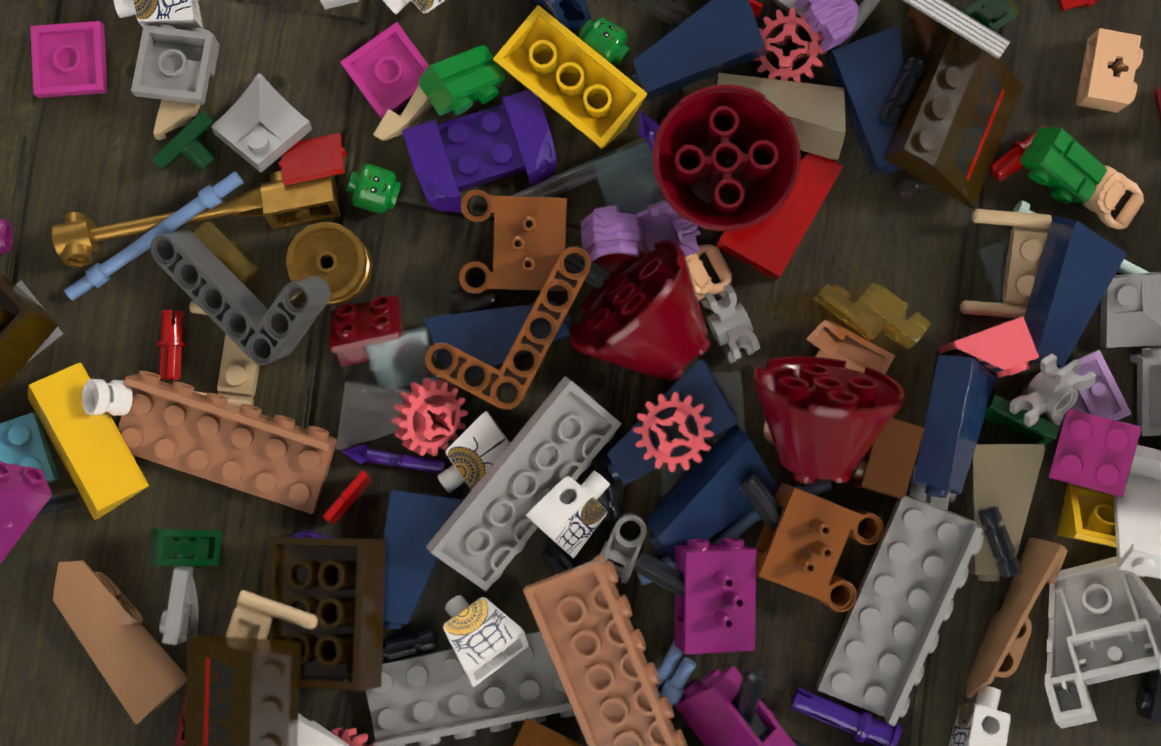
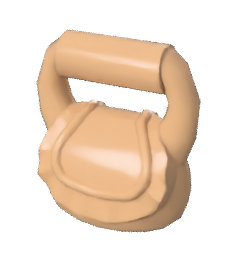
M1105 166L1107 172L1101 182L1096 184V190L1090 200L1082 204L1088 210L1095 212L1106 226L1118 230L1127 228L1144 203V194L1135 182L1126 178V176L1117 172L1112 167ZM1125 190L1131 191L1132 195L1114 220L1111 216V211L1115 210V206L1122 195L1125 194Z
M712 244L698 245L700 252L686 257L698 301L710 292L714 295L723 291V286L731 282L733 275L718 246ZM704 252L721 282L713 283L711 281L712 278L709 277L702 264L703 261L699 259L700 255Z

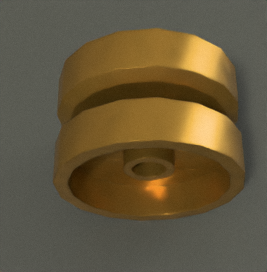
M320 222L308 225L295 235L288 247L286 267L292 282L310 276H319L326 281L330 290V298L327 305L337 306L351 302L363 293L370 281L372 262L369 251L352 231L338 223ZM329 259L334 261L331 268L325 265Z

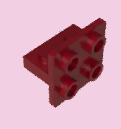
M380 296L369 302L355 305L344 304L330 311L329 346L332 353H337L341 367L410 352L398 296Z

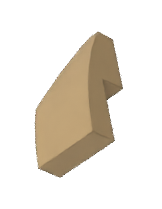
M418 86L401 116L388 109L373 135L385 141L402 135V130L416 126L432 106L430 97L427 98L421 87Z
M161 100L153 132L155 139L162 140L167 138L165 133L181 126L186 127L192 121V117L197 115L201 104Z

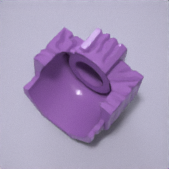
M796 0L794 3L798 10L802 7H807L804 17L809 27L815 34L820 31L822 32L824 40L819 45L823 52L843 43L854 30L859 10L855 0Z
M666 200L648 206V209L644 210V212L636 213L642 223L643 235L650 252L656 250L654 247L655 243L668 240L676 242L682 248L686 257L700 252L695 236L700 235L698 225L679 215Z
M617 205L594 209V212L581 221L582 248L588 253L591 263L595 259L609 254H628L639 257V251H644L642 223L637 215L620 212Z

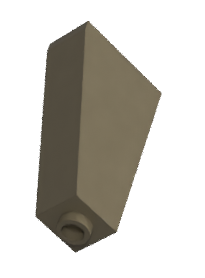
M718 73L716 85L731 84L751 88L766 95L765 98L777 106L781 112L783 110L797 133L800 150L829 159L839 160L846 133L843 87Z
M976 444L964 483L965 518L975 521L983 529L982 535L984 539L981 549L976 555L971 556L967 565L968 573L977 575L978 581H1000V573L996 564L999 560L993 556L985 534L987 527L985 525L982 526L978 515L979 511L991 506H997L1000 509L1003 517L1001 524L1006 525L1015 550L1013 557L1016 558L1043 460L1045 444Z

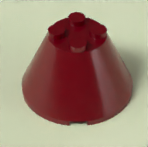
M721 84L709 86L684 97L662 121L653 148L654 175L665 200L686 220L700 227L715 231L747 229L770 218L783 206L792 193L800 171L801 153L799 140L788 116L783 110L781 112L777 106L765 98L766 95L739 85Z
M668 240L655 243L654 247L656 250L646 255L639 251V257L630 256L609 274L603 287L600 289L595 288L580 308L584 315L579 324L573 322L570 328L569 340L578 352L655 378H665L668 382H672L681 376L684 367L694 357H699L708 350L710 341L706 338L707 328L684 251L676 242Z
M790 356L771 359L766 362V368L760 370L761 367L757 366L753 376V383L779 461L783 467L793 472V478L801 483H813L815 479L832 480L838 483L848 482L852 471L901 407L904 398V391L901 385L891 377L875 369L865 367L863 373L845 368L846 361L814 356Z

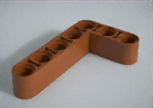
M569 247L561 253L500 370L446 343H436L428 349L425 356L428 369L435 375L499 408L512 409L522 401L589 272L591 261L588 253L579 247ZM570 255H577L582 258L585 267L582 272L571 274L564 268V260ZM561 287L566 290L568 300L564 305L556 307L548 302L547 293L551 288ZM542 318L550 323L551 333L548 337L538 339L531 334L530 326L536 319ZM440 349H447L453 358L451 366L445 370L438 369L433 362L434 354ZM526 350L533 354L535 362L530 370L520 371L515 367L513 360L517 352ZM475 365L480 366L485 372V380L478 387L469 385L465 379L467 369ZM504 382L512 383L517 388L518 395L512 403H504L497 396V389Z

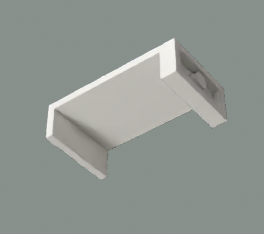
M1137 445L1124 496L1113 495L1117 568L1132 572L1138 576L1161 579V450Z

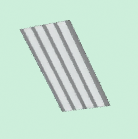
M903 0L998 59L1011 42L944 0Z

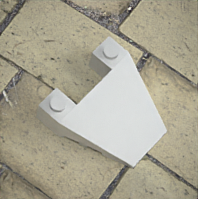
M1117 556L1059 572L1055 584H1050L1049 631L1046 649L1047 672L1045 673V688L1054 720L1062 729L1097 721L1087 685L1155 669H1160L1161 671V606L1138 575L1117 568Z

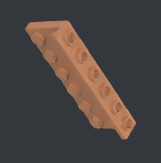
M139 371V374L125 378L124 385L131 387L133 399L130 411L126 415L121 416L118 430L132 455L310 514L316 512L338 440L328 436L329 431L316 426H308V429L297 426L294 419L283 415H275L274 418L261 414L262 409L253 405L241 404L239 407L227 403L228 398L220 394L207 393L205 396L194 392V387L186 383L173 382V384L160 381L161 376L153 372Z
M600 554L595 556L591 562L525 586L523 591L588 746H687L682 731L680 729L675 731L670 719L674 717V713L668 697H661L657 684H660V678L653 662L648 664L643 651L646 650V644L639 629L634 630L629 619L632 616V610L625 595L620 596L615 586V583L618 582V576L611 561L606 562L603 555Z

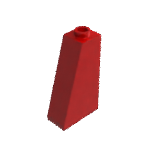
M808 153L800 162L797 182L783 206L770 218L758 225L738 231H726L722 234L716 246L725 253L776 281L782 275L843 166L837 163L838 160Z

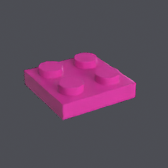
M100 21L30 26L33 93L35 96L47 98L108 93L105 28Z
M398 22L340 62L381 120L388 109L395 113L409 103L419 86V79L429 66Z
M1070 409L1065 415L1049 478L1123 497L1142 427Z

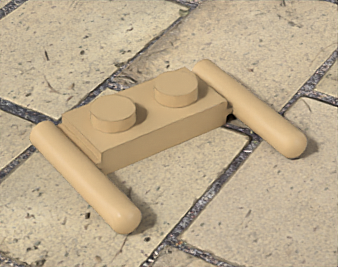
M975 209L971 215L974 223L1013 226L1010 230L1001 298L1003 303L964 300L960 304V311L968 315L1005 318L1024 317L1052 217L1047 214Z
M193 300L190 302L189 310L192 313L207 315ZM225 334L217 386L218 394L227 397V403L239 407L241 404L254 405L253 397L256 392L260 365L253 362L227 334ZM194 391L205 396L207 395V393Z
M242 590L238 597L237 606L234 609L226 637L267 639L274 617L310 630L316 627L318 619L313 614Z

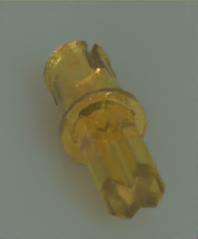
M207 221L198 227L195 235L242 283L247 282L258 271V267L237 248L238 243L236 241L231 242L212 222Z

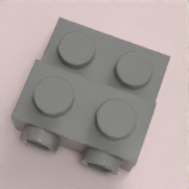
M164 23L157 24L156 26L144 25L131 92L137 97L204 105L209 77H214L220 47L214 34L202 28H192L191 31L180 30Z

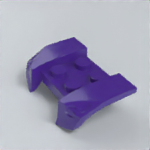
M528 89L503 97V104L438 125L436 120H432L402 130L423 192L428 202L437 211L462 212V198L459 192L526 171L530 186H534L547 180L555 173L557 160L555 148L539 97Z

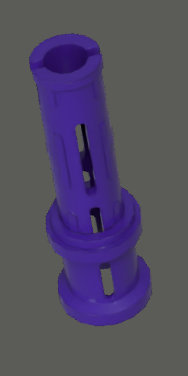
M797 687L791 700L790 709L852 734V738L858 743L865 741L875 746H897L901 725L897 723L895 726L889 725L873 718L871 712L862 711L858 713L800 687Z

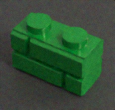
M480 45L429 65L419 79V86L426 97H430V103L438 115H444L451 111L455 115H459L468 110L475 101L480 100L482 104H485L494 99L499 94L498 88L505 80V74L499 65L493 62V56L487 47Z
M1042 127L1038 129L1030 142L1032 145L1027 147L1020 159L1021 164L1029 170L1028 177L1036 183L1047 185L1052 189L1051 196L1060 203L1069 205L1071 202H1088L1096 190V184L1101 182L1107 172L1106 167L1061 127Z

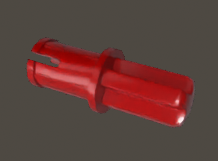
M1037 131L1024 141L1013 143L1010 151L992 162L990 173L998 181L1005 180L1024 166L1021 164L1020 159L1027 147L1032 145L1030 142Z
M162 310L161 339L157 342V346L160 347L159 375L161 380L177 381L181 378L182 348L186 347V343L182 342L184 312L176 310L173 313L172 325V310Z

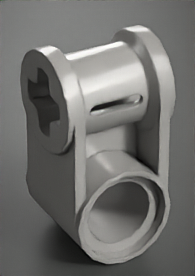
M631 512L624 513L615 522L610 536L605 541L600 552L606 562L610 561L608 559L613 560L611 562L617 576L621 578V583L624 584L630 578L647 533L642 517ZM630 520L637 522L641 528L639 535L634 539L623 537L620 533V527L624 522Z

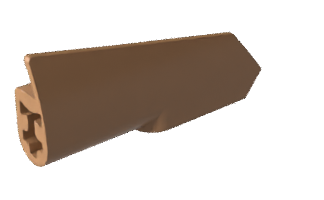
M1028 538L1019 560L1021 572L1013 576L1000 610L991 618L967 679L966 697L971 699L980 689L992 683L995 676L1001 678L1009 677L1017 670L1032 631L1031 621L1027 616L1046 583L1055 584L1068 552L1063 545L1043 539Z
M83 560L58 563L53 593L54 603L135 724H139L152 710L158 708L186 683L187 674L141 624L143 618L140 612L109 577L101 572H93Z

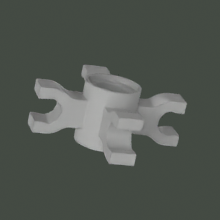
M728 284L723 286V291L719 292L721 300L716 301L710 292L705 295L706 299L702 300L701 304L708 316L707 321L712 334L719 346L723 345L724 354L731 364L742 357L739 348H744L746 353L750 355L760 349L757 337L753 333V327L747 312L740 302L737 303L736 293L732 286Z
M1050 354L1041 360V372L1030 382L1027 390L1029 395L1019 396L1010 401L1009 411L1015 415L1020 410H1028L1029 412L1024 416V424L1028 427L1035 424L1039 417L1044 415L1048 417L1049 422L1060 427L1065 419L1064 414L1072 408L1078 398L1077 391L1086 390L1093 386L1096 375L1092 371L1085 376L1076 375L1080 372L1081 362L1077 359L1059 370L1056 365L1057 357Z

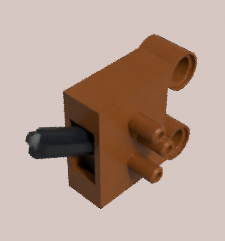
M472 190L466 193L462 199V213L470 221L483 222L495 213L493 271L485 262H469L463 266L459 274V281L463 289L474 294L481 293L486 289L542 291L559 256L570 247L566 244L567 198L491 196L485 191ZM475 196H482L487 201L488 207L485 214L477 217L471 214L469 202ZM570 255L564 260V268L573 274L582 272L585 267L584 261L577 255ZM593 261L585 281L600 289L607 281L610 272ZM472 267L481 268L485 273V283L480 287L472 286L467 280V273ZM553 287L549 291H564V289Z
M756 475L743 479L739 485L740 490L765 522L755 546L756 575L812 596L836 612H845L851 609L856 602V589L853 584L833 572L848 537L864 545L875 544L880 540L884 532L881 518L859 507L846 508L781 482L774 499ZM865 519V527L858 533V524L861 520ZM839 585L838 594L831 599V591Z

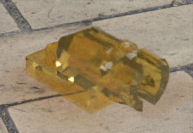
M826 283L813 298L868 341L876 338L879 332L883 330L884 336L903 345L907 349H911L931 324L929 320L918 312L905 319V310L908 309V303L902 301L884 286L875 283L866 286L854 303L849 300L851 295L836 284L831 287Z

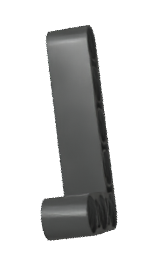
M182 229L157 235L152 239L150 251L156 263L253 362L259 365L269 364L289 356L330 298V290L326 281L319 276H310L288 283L279 293L271 307L267 309L190 230Z

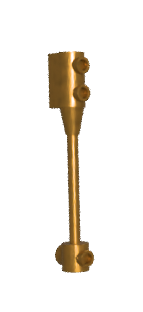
M276 171L269 176L270 182L262 183L260 187L229 199V201L222 202L211 210L206 208L184 224L229 215L265 216L272 230L341 217L334 176L284 186L282 171ZM71 212L64 216V223L52 227V240L58 256L63 259L65 265L84 267L92 263V254L100 251V241L148 232L175 212L97 228L91 218L86 219V216L82 213Z

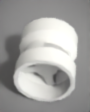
M89 379L84 384L82 390L83 409L88 415H102L104 412H109L113 416H124L130 411L133 396L131 387L124 385L125 380H112L110 383H106L102 379Z

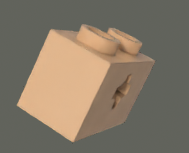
M1099 28L1087 38L1076 105L1117 113L1133 102L1137 92V83L1134 82L1135 70L1139 68L1143 58V49L1139 48L1140 35Z

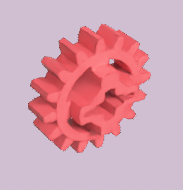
M791 8L789 15L784 17L780 9L776 10L777 19L774 21L767 16L763 19L767 27L764 30L759 28L767 53L776 55L779 58V69L773 67L767 55L752 60L753 62H762L757 71L761 75L769 71L768 79L777 80L780 77L784 81L794 79L795 82H802L801 76L804 74L810 79L814 78L811 68L813 66L822 68L823 63L818 59V56L828 52V50L823 52L819 45L824 40L822 33L815 34L805 20L804 13L798 18L795 8ZM783 26V31L775 38H769L776 29ZM799 26L809 33L812 42L802 41L799 38ZM792 39L794 45L800 48L791 50L790 55L786 56L785 52L782 49H778V47L786 46L788 40ZM803 57L809 58L803 66L794 70L795 64Z
M423 378L422 385L415 382L411 383L412 392L410 394L403 391L400 393L404 402L402 405L394 404L393 408L399 411L400 414L392 419V423L400 427L394 434L403 440L402 445L422 456L426 452L432 456H437L438 447L446 451L449 448L448 441L451 439L456 441L459 438L456 431L466 428V425L460 422L461 417L468 415V411L460 408L466 400L464 397L457 395L459 390L457 387L438 378L435 381Z
M673 392L671 401H668L664 394L658 395L659 404L657 406L648 401L646 407L650 412L648 414L638 413L637 418L644 423L643 427L634 428V432L642 434L643 437L642 440L636 443V447L646 446L648 451L644 454L643 458L647 460L654 456L656 458L655 468L657 469L661 468L666 462L670 472H675L677 463H681L684 470L690 469L689 459L692 458L700 463L703 459L699 451H710L711 446L705 442V438L714 436L715 432L706 430L705 425L713 419L712 417L703 418L700 413L704 410L705 406L700 404L694 408L692 406L693 396L688 395L684 402L680 401L679 392ZM678 407L673 417L663 419L656 416L666 408ZM690 414L696 420L698 435L691 432L688 424ZM677 422L680 424L679 431L689 439L675 438L673 441H670V433L665 431L666 429L660 425L674 426ZM650 429L657 432L660 440L658 449L652 442ZM685 445L693 448L685 455L671 456L677 446Z

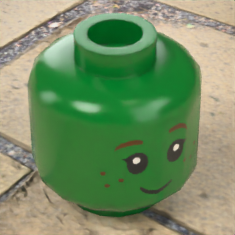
M599 17L595 21L588 20L578 35L583 42L612 65L620 66L630 50L625 45L627 42L626 31L604 17Z
M364 164L359 173L352 171L346 191L353 193L352 203L354 206L383 214L388 208H394L401 183L396 181V174L393 171L372 164Z

